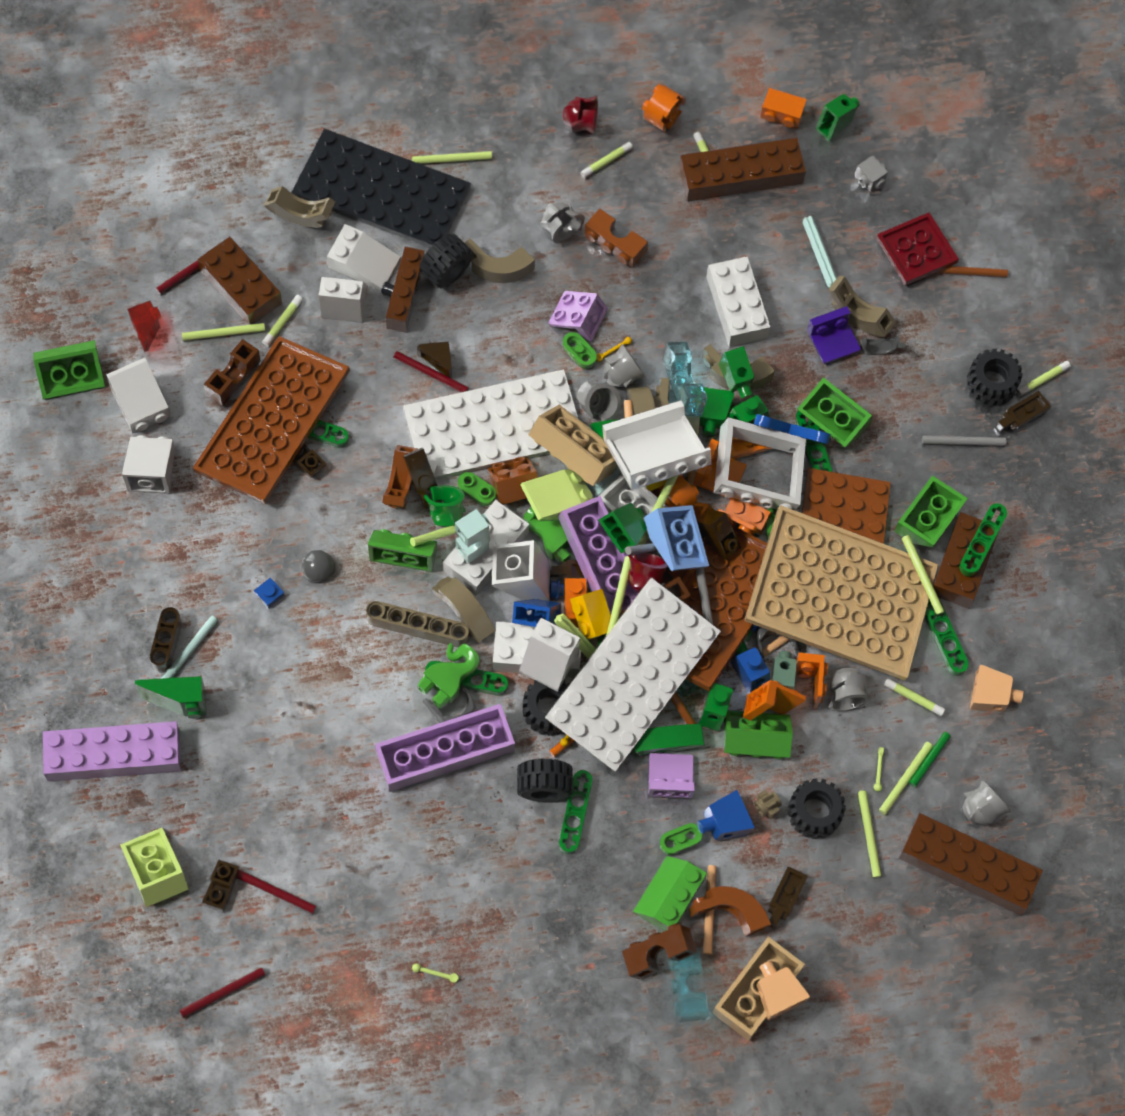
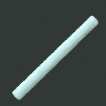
M211 615L162 678L174 677L218 622L214 616Z

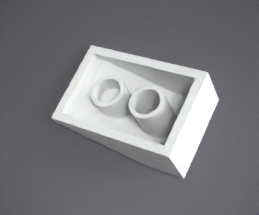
M346 224L343 226L327 255L329 269L357 281H363L367 285L381 290L385 282L389 281L401 259L399 255L365 232Z

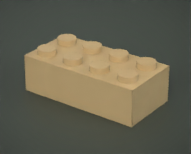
M560 404L539 415L528 434L538 445L547 449L553 457L558 458L566 464L568 469L576 472L586 483L592 486L613 474L618 466L604 439Z
M770 937L764 941L712 1012V1014L748 1041L767 1018L757 989L758 981L765 978L759 966L771 960L777 971L788 967L793 975L797 977L805 965Z

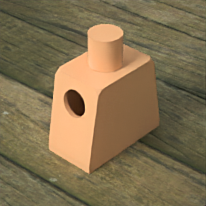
M980 665L975 675L970 710L1004 712L1009 705V701L1021 704L1023 691L1012 689V676Z
M771 960L759 966L765 978L758 981L757 989L768 1021L808 1001L810 998L809 994L788 967L777 971Z

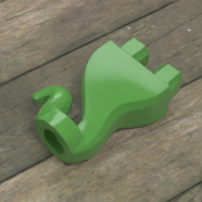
M530 507L524 514L523 520L529 523V531L539 536L543 541L546 555L552 561L555 559L559 563L569 560L571 554L566 549L570 544L560 521H539L532 507Z
M449 643L446 654L447 658L453 662H440L431 665L423 673V678L417 685V689L424 695L432 688L438 692L432 698V702L439 709L448 703L451 704L457 698L461 682L474 673L479 666L480 656L467 644L463 643L453 652V644ZM461 658H463L466 661L464 663H454L455 661H458Z

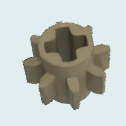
M764 790L757 794L756 799L758 801L754 802V805L762 817L768 815L771 819L779 814V807L782 806V803L774 791L768 793L767 790Z

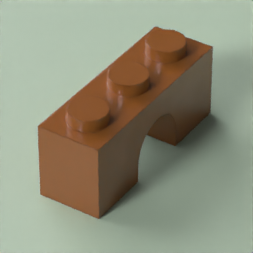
M599 208L585 224L584 235L589 241L600 245L606 253H611L617 257L622 264L633 268L647 252L648 241L633 231L623 238L613 236L612 232L615 229L616 219Z

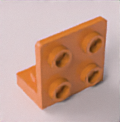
M711 439L707 447L711 449V465L697 469L693 482L694 485L714 492L718 456L717 448L719 441ZM730 458L728 480L740 483L747 464Z
M731 498L725 511L719 508L717 510L727 514L732 526L735 527L738 524L740 525L739 529L752 536L755 533L762 534L772 512L754 503H744L735 498Z
M799 652L796 658V675L804 679L814 677L812 709H817L819 703H823V698L826 696L827 683H824L828 672V663H824L825 655Z
M769 680L747 695L743 718L752 720L768 709L779 714H786L805 702L806 696L800 694L797 690L781 685L777 681Z

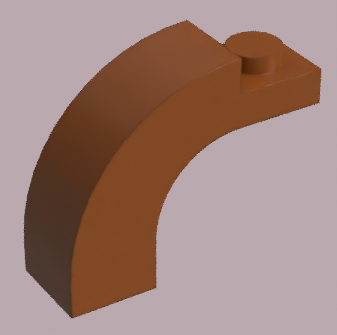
M397 445L394 450L390 480L382 501L385 505L391 508H406L411 492L412 479L403 455L418 448Z
M719 886L710 888L705 893V896L695 899L693 905L688 909L691 918L716 909L728 911L739 921L745 937L763 931L771 925L762 905L749 893L735 887Z

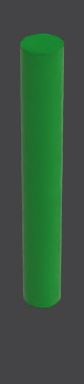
M943 732L909 781V785L914 788L917 787L951 738L949 733Z

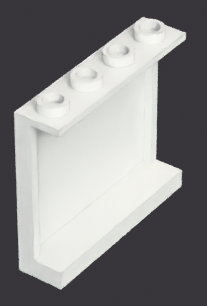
M682 401L602 425L604 442L631 490L711 465L710 447L705 449L685 416Z

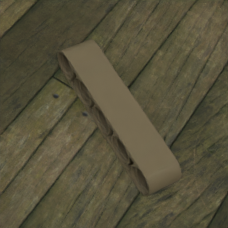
M372 601L366 607L367 621L375 627L446 645L452 643L453 647H459L463 643L467 644L469 641V629L462 622L380 601ZM373 611H380L381 615L374 617L371 613ZM395 616L402 618L399 622H394L391 619ZM416 621L423 623L421 627H414L412 624ZM435 627H442L444 629L439 633L433 631ZM456 632H462L465 634L461 638H457L454 636Z

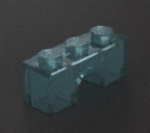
M699 947L696 948L698 953L679 962L667 958L668 969L673 971L674 980L670 981L672 994L676 993L677 1002H674L675 1016H679L680 1022L705 1020L709 1015L706 992H692L686 985L688 977L700 975L702 972Z

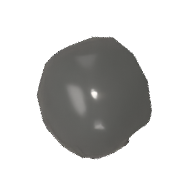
M313 550L302 559L301 570L310 581L324 582L330 575L334 574L335 562L330 554L322 550Z

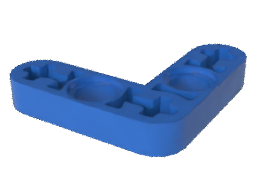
M756 414L754 425L829 444L831 434L758 414Z

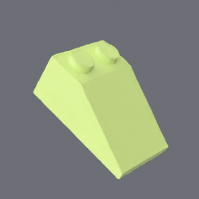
M570 469L554 472L521 484L538 520H556L561 511L593 499V495L582 477Z
M163 828L120 845L146 907L189 890L182 869Z

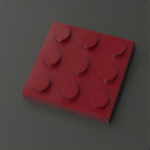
M930 212L876 235V240L905 286L955 265L959 261V258Z

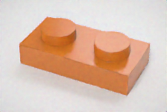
M732 437L731 458L737 459L768 451L772 448Z

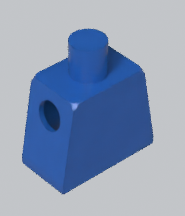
M540 599L514 601L512 623L536 627L539 620L543 618L556 625L554 620L558 614H561L562 605L558 602ZM532 610L531 614L527 615V611Z
M756 647L739 654L731 661L748 694L770 680V671Z
M738 790L710 804L703 812L705 819L697 822L701 834L711 831L714 839L717 841L747 836L755 828Z

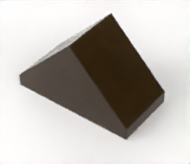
M449 341L425 343L417 346V356L438 372L450 378L452 377Z

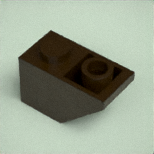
M709 509L697 519L702 538L724 559H728L741 548L725 512Z

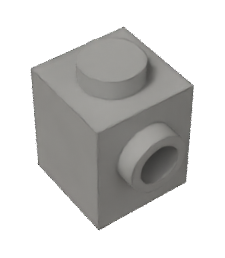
M872 155L857 165L855 177L862 187L871 192L885 185L888 171L885 165L879 163Z

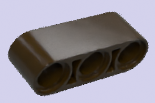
M167 607L162 610L150 652V661L153 669L159 673L166 672L172 665L182 626L179 612L173 607ZM170 617L176 618V620L172 623L166 622V620ZM164 637L171 638L167 643L161 642ZM159 657L166 658L162 663L155 662Z

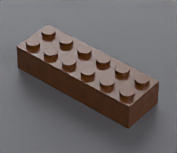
M797 138L680 155L679 171L687 202L800 185L804 183L806 174Z
M921 813L917 816L898 858L1020 916L1027 910L1043 872L1038 867Z

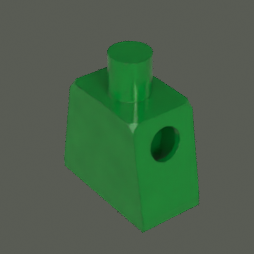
M842 94L824 105L816 130L827 140L831 141L852 122L856 110L860 106L859 100L855 97L850 99L846 94Z
M744 346L724 352L719 362V367L731 392L738 391L741 399L753 396L750 386L754 380V374Z
M695 386L693 396L694 416H700V426H703L702 434L704 436H715L716 428L720 429L721 425L727 420L734 392Z
M755 395L732 408L729 418L754 424L756 414L769 417V411L760 397Z
M632 503L626 504L598 520L621 554L625 552L626 547L637 545L647 530L646 523L643 520V511L635 508Z
M714 683L710 692L708 691L698 724L719 732L734 689ZM708 715H714L718 719L710 718Z

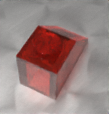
M151 300L127 309L144 352L149 350L160 328L158 319L162 318L158 307H153Z

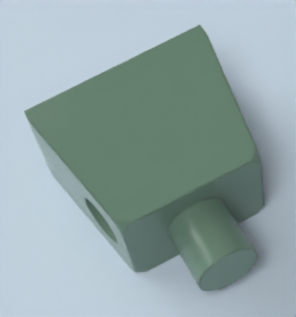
M780 651L779 657L774 659L770 680L777 681L789 689H794L797 660L791 659L792 654L789 651Z

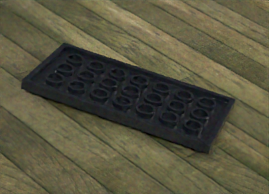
M324 128L291 193L307 201H319L330 197L335 201L333 212L430 248L440 238L448 235L468 194L471 183Z

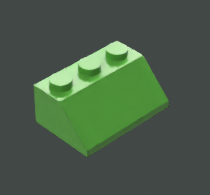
M95 340L33 353V361L43 399L105 387Z
M824 377L797 408L801 414L824 432L831 434V437L845 448L859 438L873 421L872 415Z
M932 475L901 517L894 532L901 537L909 535L913 544L934 547L968 498Z
M386 529L374 530L368 542L369 561L432 572L437 553V541L433 540L413 547L410 544V539L414 537L410 534H395Z
M727 710L724 725V753L734 756L746 754L753 757L772 756L776 759L790 758L793 738L790 714L762 713L752 720H747L743 718L744 711Z
M666 856L633 910V913L659 929L666 931L668 926L680 922L703 884L707 873L688 861Z

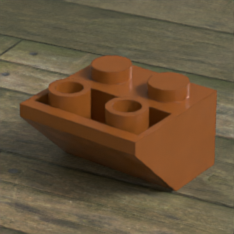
M524 457L514 458L511 462L495 463L492 467L487 468L492 485L496 491V498L502 505L527 498L521 484L538 478L536 469L529 459Z

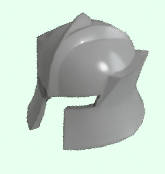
M549 203L540 224L544 230L551 233L554 243H562L580 230L585 218L582 214L576 213L570 203Z
M623 344L614 355L604 358L606 361L604 364V379L611 386L627 389L634 380L645 377L643 371Z
M585 381L577 392L576 398L579 400L581 408L591 419L593 416H598L602 421L612 420L621 409L620 394L614 386L609 384Z
M843 668L835 671L830 679V688L833 694H831L829 709L847 711L866 704L870 699L865 689L867 675L861 674L853 668Z
M983 780L976 790L964 793L966 799L963 804V811L968 820L974 824H991L999 816L1011 812L1003 799Z

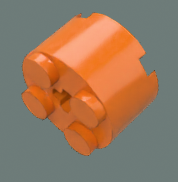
M658 84L653 91L651 99L646 100L641 110L644 111L643 118L658 129L666 132L665 128L670 129L682 113L679 108L681 104L685 106L686 99L666 85Z
M680 474L665 505L667 507L694 505L697 502L699 492L694 485L689 484L683 478V475ZM664 486L653 489L651 492L658 498Z

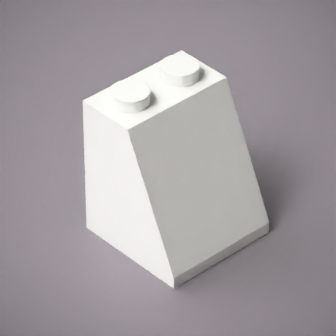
M321 277L319 290L321 318L362 323L368 285L363 281Z
M146 358L106 374L112 394L132 433L143 431L154 423L164 422L171 416L168 405Z
M143 435L130 437L122 471L128 492L170 494L175 452L173 439L164 436L148 438Z
M534 540L494 545L492 585L521 600L540 599L550 601V561Z
M541 618L530 636L519 672L558 692L578 657L580 637Z

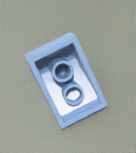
M693 505L657 508L644 517L649 538L671 571L709 566Z

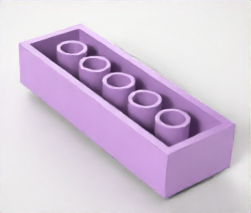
M601 496L561 511L558 519L584 578H586L590 591L603 590L611 614L624 559L627 554L619 552L598 521L608 514ZM629 579L621 611L628 608L639 594L631 587Z
M498 704L375 744V750L388 790L391 792L514 752L515 742L502 706Z
M177 721L43 731V773L48 782L181 771L180 729Z

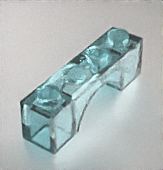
M667 342L662 362L676 401H682L684 404L685 416H702L708 397L703 384L693 382L691 373L692 354L688 343Z

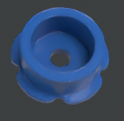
M559 579L550 582V598H555L557 601L559 597H563L564 584H560Z

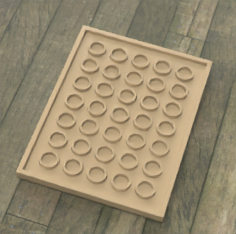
M780 505L777 509L744 621L905 681L909 675L929 597L907 552ZM920 558L933 585L938 564Z

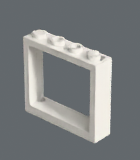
M728 417L720 427L714 493L724 495L725 498L739 499L744 503L758 504L763 508L778 509L781 505L796 510L801 503L806 438ZM732 437L793 454L790 496L728 480Z

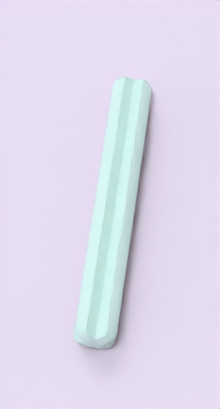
M812 216L805 217L803 219L804 228L827 286L830 288L837 279L814 218Z

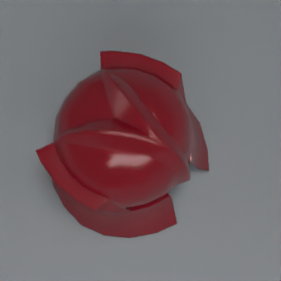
M597 95L591 98L575 97L574 100L570 101L563 108V121L572 129L573 134L581 131L595 133L598 114Z
M651 553L634 554V558L632 555H628L631 568L629 569V583L637 593L643 589L650 578H653L660 585L664 583L663 575L668 565L662 557Z

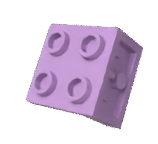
M565 291L549 321V325L552 327L576 329L585 341H592L608 308L598 294Z
M650 753L648 796L692 798L694 794L693 755Z

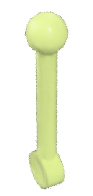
M879 747L877 777L876 784H874V790L877 792L882 790L880 782L884 753L883 747Z
M419 964L412 966L414 972L421 971L449 979L451 983L458 981V975L455 973L449 975L423 968Z

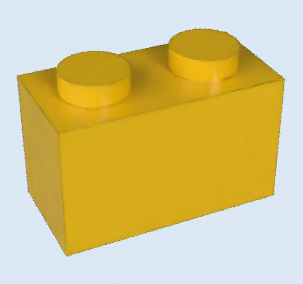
M602 589L570 599L579 630L587 639L607 633L611 614Z

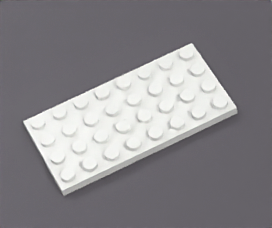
M564 369L403 405L413 447L424 449L435 480L486 469L499 462H511L517 457L529 459L550 454L547 449L538 445L528 435L539 415L560 404L578 418Z
M650 578L545 716V719L613 771H616L721 631L653 578Z

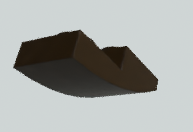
M305 443L292 462L310 478L326 466L324 460L313 449L310 450Z
M218 859L210 877L211 883L202 900L203 906L224 912L238 876L239 866Z

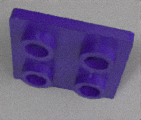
M847 306L809 320L807 332L823 364L860 352L861 348L848 324L850 311Z

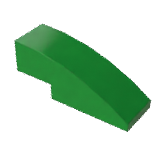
M702 724L648 728L634 746L635 753L639 756L658 752L664 754L705 746Z

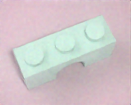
M477 509L455 522V531L459 535L455 539L456 549L467 563H470L489 550L490 521L484 513L480 514Z

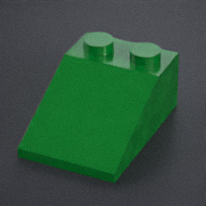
M202 676L135 680L138 694L145 701L184 717L188 716L191 719H197L202 715H206V689Z

